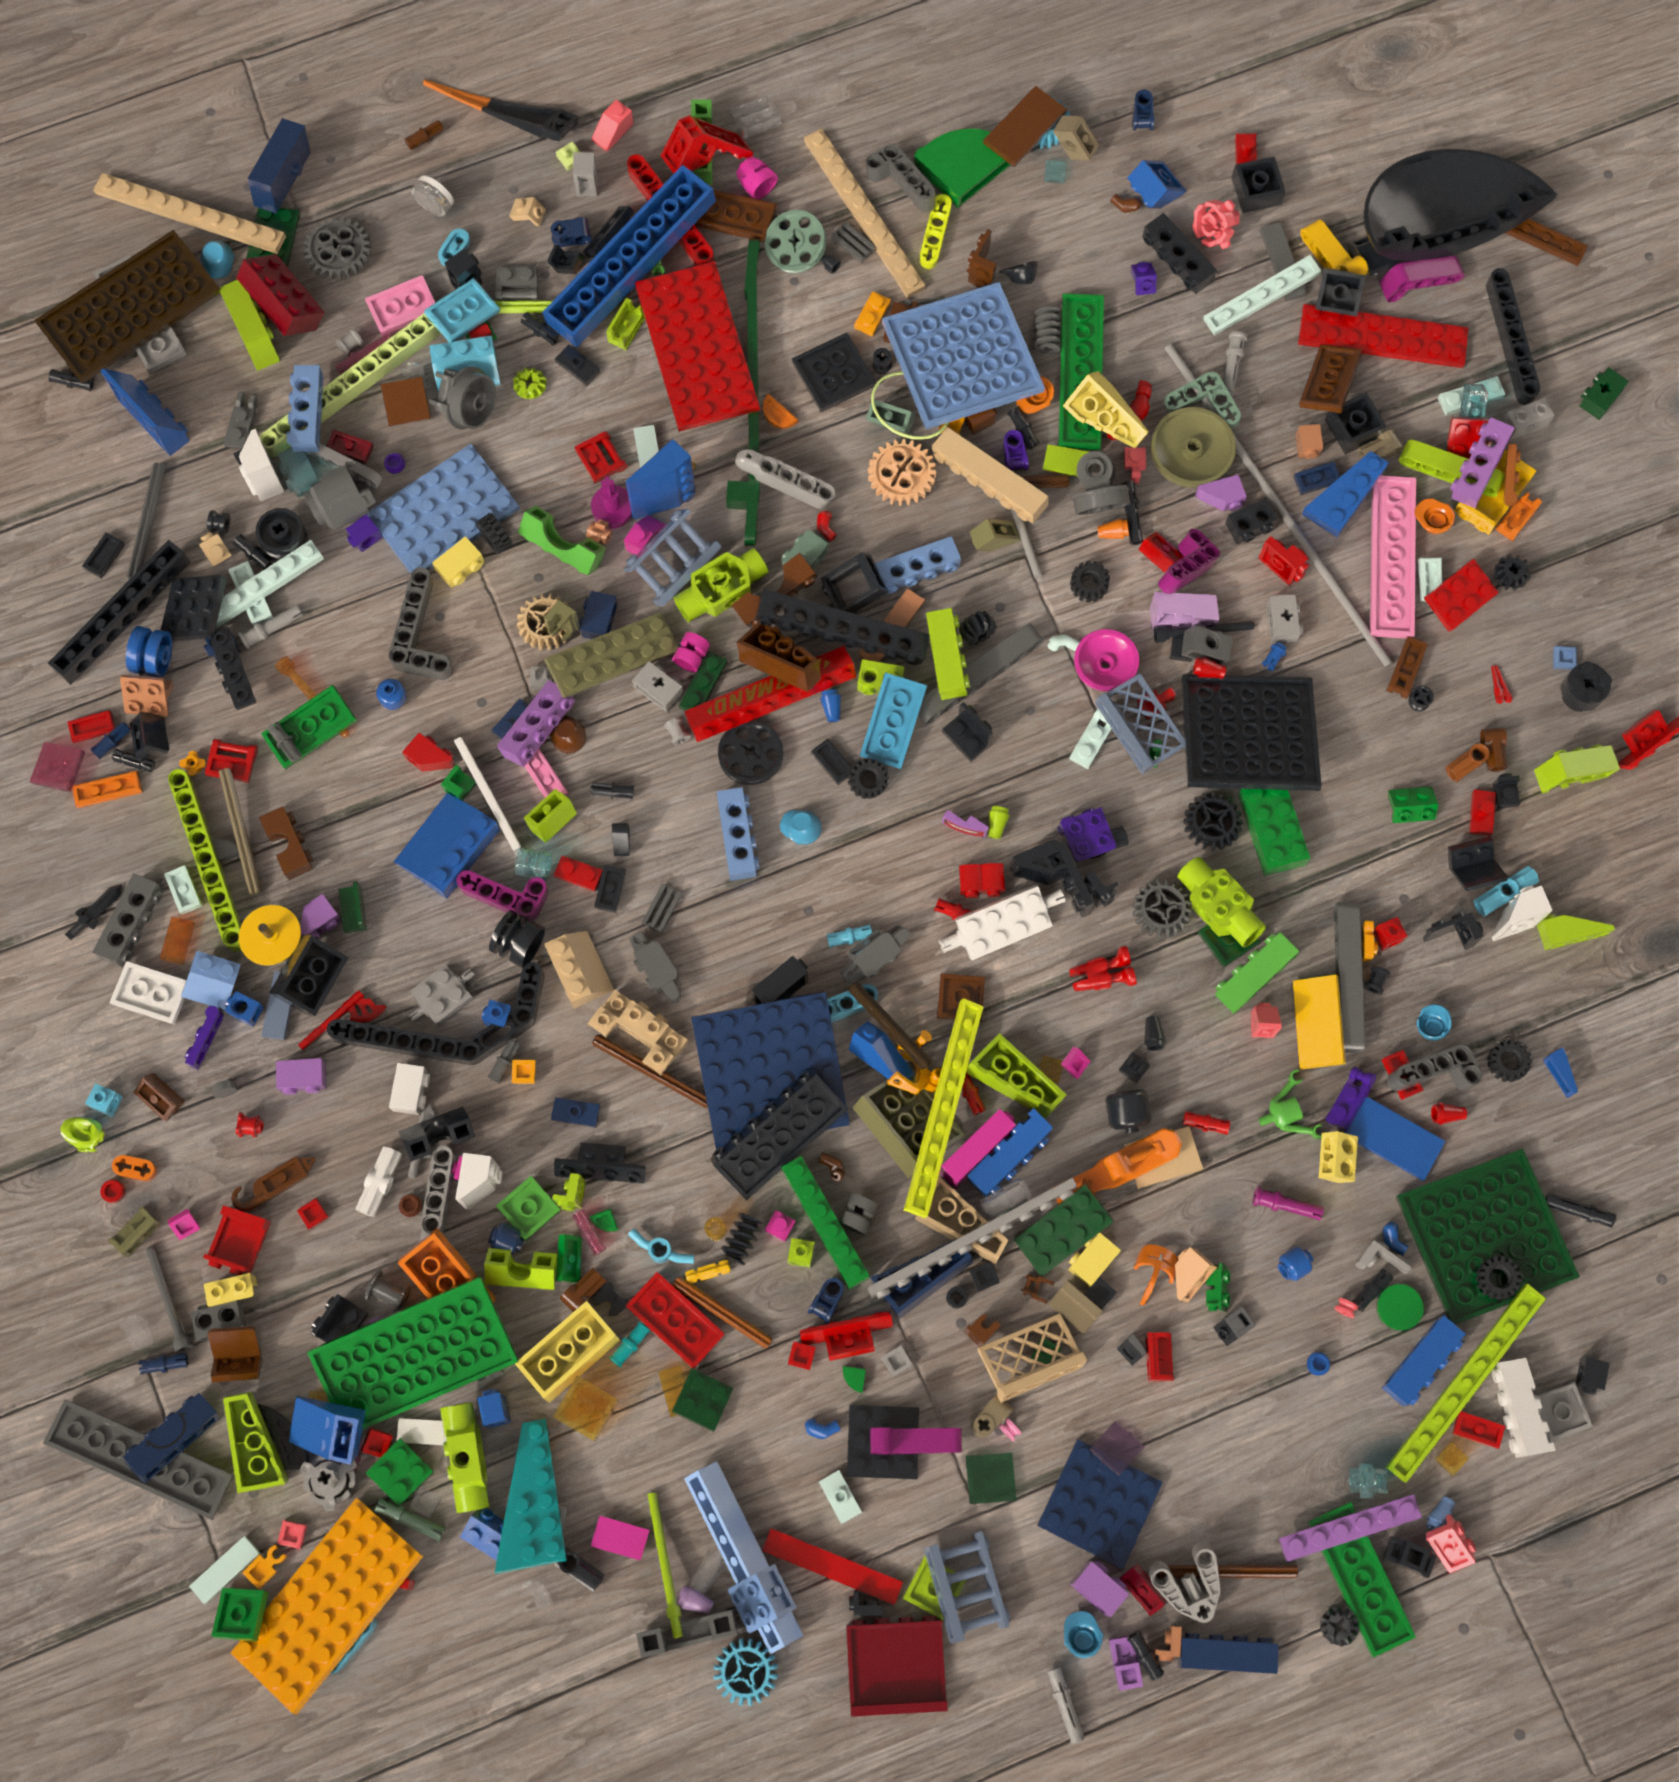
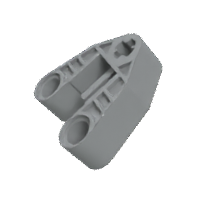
M1200 1541L1194 1544L1192 1556L1206 1589L1201 1590L1194 1573H1187L1181 1578L1188 1597L1184 1598L1175 1577H1173L1168 1565L1163 1561L1153 1562L1149 1567L1148 1573L1153 1586L1177 1612L1205 1623L1209 1622L1214 1616L1221 1590L1215 1552L1209 1543ZM1202 1552L1210 1553L1206 1559L1198 1558ZM1162 1571L1166 1573L1165 1577L1162 1579L1155 1578V1575L1158 1572ZM1204 1605L1205 1609L1200 1611L1199 1607Z

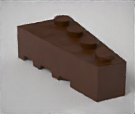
M758 622L737 641L739 659L742 663L807 692L821 680L818 659L803 647L796 646L790 637L783 636L775 626L763 625Z

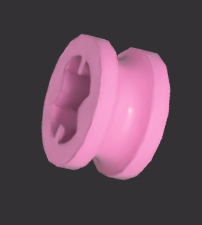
M1008 1418L1005 1419L1004 1425H999V1428L1011 1441L1015 1440L1016 1435L1021 1434V1431Z

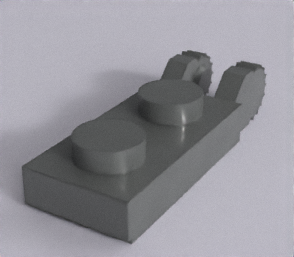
M241 391L238 393L236 406L233 407L223 442L225 447L242 449L256 416L257 394H251L248 408H244L245 393Z

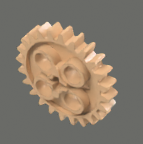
M895 439L892 446L886 442V449L879 446V454L874 452L873 459L869 460V466L871 467H868V474H870L868 481L872 482L871 489L877 488L876 495L883 494V501L890 498V504L898 500L899 506L902 505V501H906L907 505H910L911 499L918 503V496L925 498V491L931 492L930 485L935 484L936 471L934 470L936 464L931 463L933 456H927L928 449L921 451V444L914 447L913 440L907 445L905 439L902 440L901 444H898ZM896 457H902L903 460H902V461H896L894 458H896ZM918 467L921 471L915 472L912 469ZM890 473L892 476L884 477L883 474ZM908 484L910 487L903 488L900 485Z

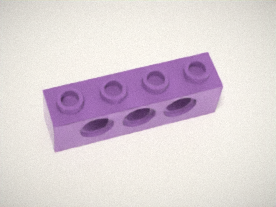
M1492 417L1488 424L1483 423L1478 434L1481 437L1478 442L1474 441L1469 451L1472 454L1469 461L1464 460L1460 472H1462L1460 479L1455 478L1450 490L1453 491L1451 499L1476 508L1513 435L1515 427ZM1493 441L1496 445L1493 447H1489L1485 444V442ZM1483 459L1486 461V464L1478 465L1476 460ZM1472 477L1475 478L1477 482L1475 484H1470L1466 481V479Z
M548 680L497 745L504 758L524 767L542 743L545 742L552 730L559 724V721L566 712L570 710L575 702L573 697L569 696L563 699L556 683Z

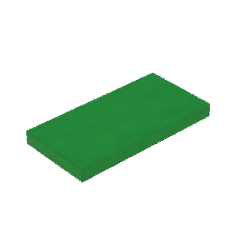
M332 684L278 722H280L287 735L292 736V742L302 754V757L299 759L301 760L358 720ZM267 729L261 733L285 770L298 762H291L283 750L277 747L276 740Z

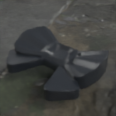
M610 1282L602 1286L598 1296H594L595 1306L600 1305L606 1300L611 1304L608 1314L610 1317L619 1315V1313L626 1309V1305L629 1303L628 1299L620 1298Z

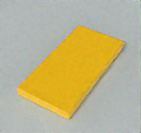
M1330 975L1293 981L1300 1069L1346 1064L1338 976Z

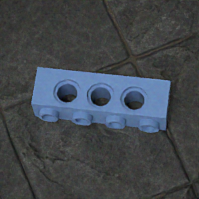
M294 365V373L290 374L293 392L289 393V403L292 405L291 412H288L290 431H287V443L291 445L294 452H319L324 378L320 365ZM303 407H308L306 410L301 411ZM307 426L306 429L299 430L301 427Z
M951 536L876 562L875 565L887 587L888 593L886 594L896 592L898 588L904 586L911 587L916 585L918 581L924 579L931 580L936 578L938 574L956 571L960 567L961 557ZM939 558L942 561L939 563H935L932 561V559ZM920 565L922 568L919 570H915L912 568V566ZM900 572L902 575L899 577H895L892 575V573Z
M743 787L716 791L730 881L756 877V870L760 869L758 856L753 857L752 849H756L755 836H750L749 828H753L752 816L747 815L746 807H750L748 794L743 793ZM737 809L741 811V814L733 817L730 815V812ZM736 830H741L744 832V835L737 838L733 836V833ZM739 851H745L748 853V855L742 859L736 856V854Z

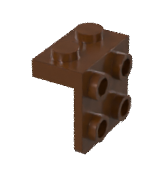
M989 229L986 230L985 234L979 236L977 241L978 247L976 251H971L968 262H970L967 268V273H969L968 282L974 284L977 288L994 284L996 263L985 259L990 248L992 230Z
M254 1327L216 1328L208 1331V1339L214 1358L210 1375L212 1383L259 1379L263 1357Z

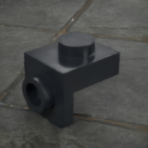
M554 245L547 261L557 273L577 274L584 256L581 252L563 251L559 245Z

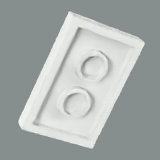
M126 961L109 1003L174 1025L185 1000L181 995L186 980Z

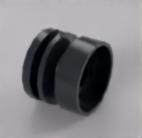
M509 910L502 917L493 932L489 951L494 954L499 952V956L502 958L510 953L509 961L523 968L526 963L533 960L544 939L546 928L532 920L524 926L525 917L522 915L517 917L516 912Z

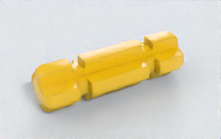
M725 1259L718 1261L719 1264L711 1263L697 1267L698 1270L695 1271L694 1269L687 1270L685 1272L686 1279L692 1284L697 1282V1279L702 1281L719 1276L718 1273H722V1275L731 1271L729 1262Z

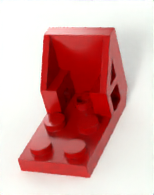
M688 115L678 120L661 154V158L673 173L682 165L693 172L709 163L716 149L723 153L726 151L731 152L738 159L752 157L754 152L739 134ZM703 143H706V147L701 149Z

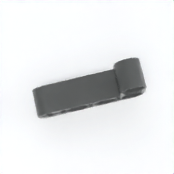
M889 144L867 157L866 171L870 181L878 182L891 175L920 211L930 212L935 208L934 187L899 146Z
M1457 1045L1399 1067L1389 1074L1387 1082L1391 1089L1402 1091L1450 1073L1455 1086L1462 1091H1466L1481 1082L1482 1073L1470 1048L1466 1045ZM1418 1068L1422 1070L1423 1075L1418 1071ZM1407 1075V1079H1401V1077Z

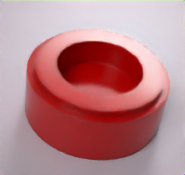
M108 1180L101 1186V1197L109 1203H117L123 1199L125 1187L117 1180Z

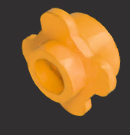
M190 751L185 759L179 761V766L185 768L189 776H195L206 765L205 760L200 759L196 751Z

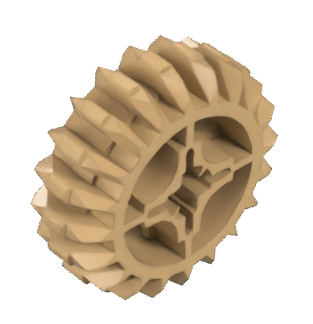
M550 593L548 598L541 594V599L538 600L533 596L532 603L526 600L527 608L521 607L520 612L522 614L517 616L518 621H520L517 623V628L520 629L519 634L521 637H524V642L526 644L530 642L532 648L538 645L541 651L544 649V646H547V649L551 651L552 645L559 649V642L566 644L567 640L562 641V636L566 634V630H559L558 634L554 637L546 635L548 630L544 620L545 615L558 600L562 601L561 597L558 596L554 600L553 595ZM530 620L537 624L535 633L529 628Z

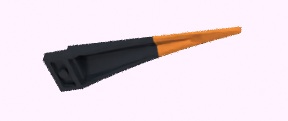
M429 80L423 81V85L540 138L549 137L551 140L560 142L578 123L577 115L560 108L506 102L467 93Z

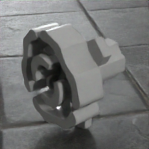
M319 1456L312 1463L303 1462L299 1470L305 1475L304 1490L310 1493L314 1490L318 1495L324 1497V1499H320L315 1494L310 1495V1499L323 1505L325 1511L335 1510L336 1504H342L352 1497V1492L347 1490L341 1497L336 1498V1495L340 1494L346 1487L347 1473L350 1476L349 1487H357V1474L354 1471L357 1467L355 1460L352 1464L342 1463L339 1465L336 1462L327 1461V1459ZM331 1475V1478L328 1479V1484L325 1483L323 1479Z

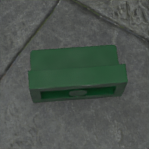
M358 881L353 882V887L338 889L344 933L367 930L362 887Z

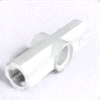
M383 1146L374 1168H371L366 1176L365 1188L356 1206V1211L373 1218L375 1217L384 1195L388 1194L393 1184V1174L402 1156L400 1152Z

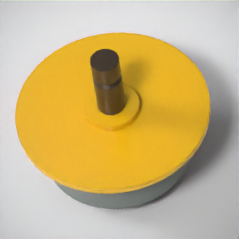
M267 905L254 910L245 918L239 931V944L244 955L252 962L265 966L287 961L301 939V927L296 916L287 908L278 905Z

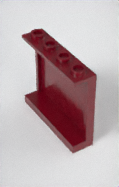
M922 1616L923 1621L913 1622V1617L898 1618L899 1623H889V1618L875 1619V1624H865V1620H851V1625L846 1626L851 1717L948 1711L942 1620H937V1616Z

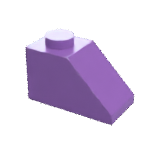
M1239 475L1199 485L1195 494L1197 499L1222 511H1236L1240 509L1247 498Z

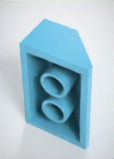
M492 336L429 346L434 376L436 371L444 372L445 368L459 372L465 367L474 366L489 376L495 385H501ZM435 376L437 390L439 392L442 379Z

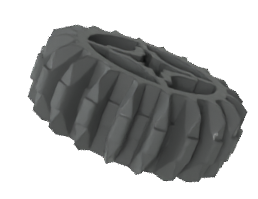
M1157 879L1154 882V886L1148 882L1146 888L1141 887L1139 890L1140 894L1135 895L1134 899L1137 902H1133L1132 907L1137 910L1133 911L1132 914L1135 917H1139L1135 923H1143L1141 930L1145 931L1148 928L1149 936H1152L1153 932L1157 933L1156 936L1159 939L1162 933H1164L1166 938H1169L1171 933L1177 936L1179 933L1178 929L1184 931L1186 928L1185 924H1189L1190 919L1187 916H1191L1193 911L1188 908L1192 906V902L1186 901L1189 898V894H1181L1184 890L1183 887H1179L1178 890L1175 888L1176 882L1169 886L1168 880L1165 879L1161 885ZM1156 894V903L1145 908V901L1150 896ZM1165 894L1172 897L1175 901L1167 900ZM1160 905L1166 908L1165 913L1158 910ZM1179 910V918L1169 924V914ZM1149 917H1156L1160 924L1154 922Z

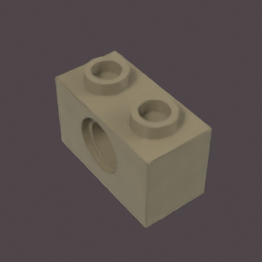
M1062 116L1053 131L1071 160L1090 161L1099 146L1082 116Z

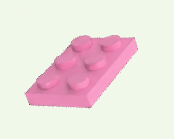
M423 275L365 298L381 336L406 327L421 316L425 309L435 303Z

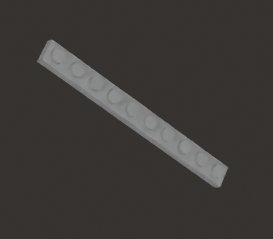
M1071 1178L869 1286L868 1292L871 1298L876 1296L878 1299L885 1297L891 1293L889 1289L898 1285L901 1288L909 1284L911 1277L917 1274L919 1277L926 1275L932 1271L931 1267L939 1263L942 1266L952 1260V1255L958 1252L962 1255L972 1250L971 1245L980 1241L983 1244L993 1238V1233L999 1230L1001 1233L1008 1231L1014 1227L1012 1223L1020 1219L1021 1222H1024L1034 1216L1032 1212L1038 1209L1045 1211L1054 1205L1053 1201L1061 1198L1063 1201L1074 1195L1073 1190L1077 1187L1075 1181Z

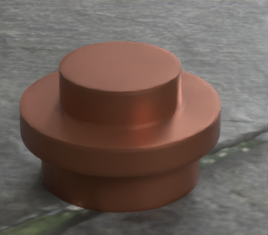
M408 1194L402 1197L399 1202V1210L404 1216L415 1217L421 1212L422 1202L418 1196Z

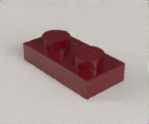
M333 430L326 447L352 460L366 464L374 445L372 442Z
M1138 1563L1119 1578L1150 1616L1168 1603L1153 1586L1150 1577Z

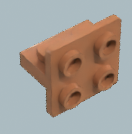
M121 675L120 683L125 713L138 714L142 711L158 716H168L167 699L173 689L172 681L157 677Z

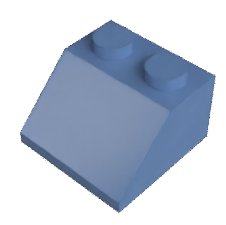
M196 951L181 997L225 1010L226 1002L233 990L241 964Z

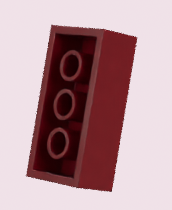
M277 254L243 260L236 279L284 336L317 330L325 312Z

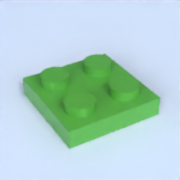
M532 1176L496 1205L513 1227L520 1229L521 1236L525 1241L561 1212L559 1207Z

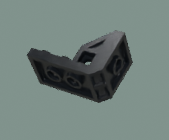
M1053 839L1013 856L1010 869L1015 877L1043 885H1050L1063 879L1062 885L1065 892H1070L1073 900L1071 903L1076 913L1079 912L1081 917L1090 915L1094 901L1066 843Z

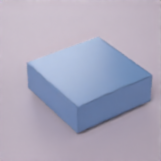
M1554 646L1553 669L1572 670L1577 666V647Z

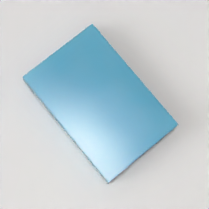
M474 278L424 310V314L448 342H455L500 312L498 305Z

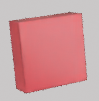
M283 1520L277 1544L302 1549L308 1525Z

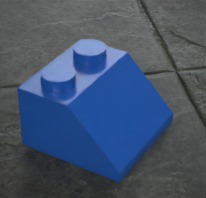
M1142 160L1127 177L1131 182L1132 189L1143 197L1144 204L1149 208H1162L1186 192V189L1163 161Z

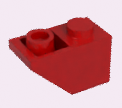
M418 733L402 751L405 759L422 772L450 769L455 766L452 758L453 754L446 748L441 750L437 747V742L429 735L423 736L421 733Z

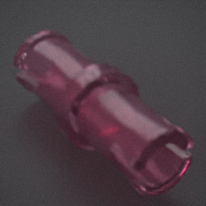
M585 1209L573 1214L572 1218L581 1231L580 1236L586 1240L593 1255L596 1256L605 1251L607 1248L597 1233L598 1229L591 1223Z

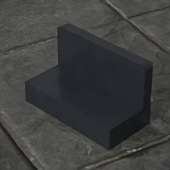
M140 711L130 723L135 758L144 760L151 750L168 753L170 749L164 717Z

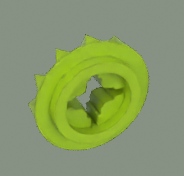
M525 367L521 372L517 371V375L513 378L515 392L524 399L537 398L546 389L545 376L542 371H538L534 367L532 369ZM532 377L533 383L527 389L526 382L524 381H529V378Z

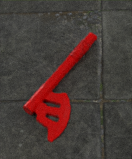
M358 990L323 1023L317 1026L314 1031L309 1033L298 1046L304 1050L327 1030L330 1021L339 1019L347 1011L351 1015L350 1021L364 1023L380 1016L386 1009V1005H375L370 998L364 999V995ZM355 1004L360 1007L362 1015H358ZM369 1005L373 1013L369 1014L365 1006Z

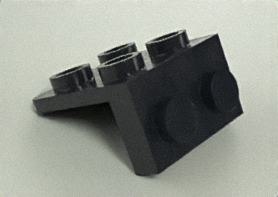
M1464 912L1452 916V920L1448 922L1440 920L1431 924V928L1426 930L1427 933L1424 935L1423 940L1426 942L1456 930L1464 949L1467 950L1473 948L1484 937V931L1481 923L1476 921L1472 912L1466 915Z

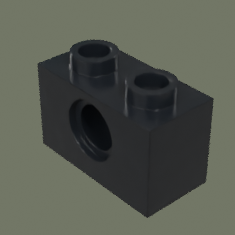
M462 249L444 262L450 284L455 289L473 278L479 285L482 284L480 276L482 272L478 267L479 261L473 253L469 254L465 249Z

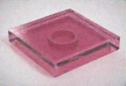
M44 742L29 782L38 786L71 792L86 752L82 749Z

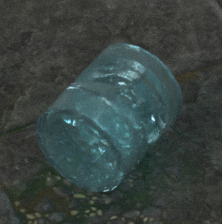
M521 847L516 858L515 875L523 877L532 875L533 878L539 877L547 881L552 865V853L539 851L536 854L533 849Z

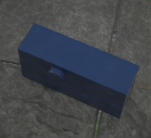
M284 118L281 119L247 178L255 207L277 213L297 176L301 175L303 166L310 155L305 125Z

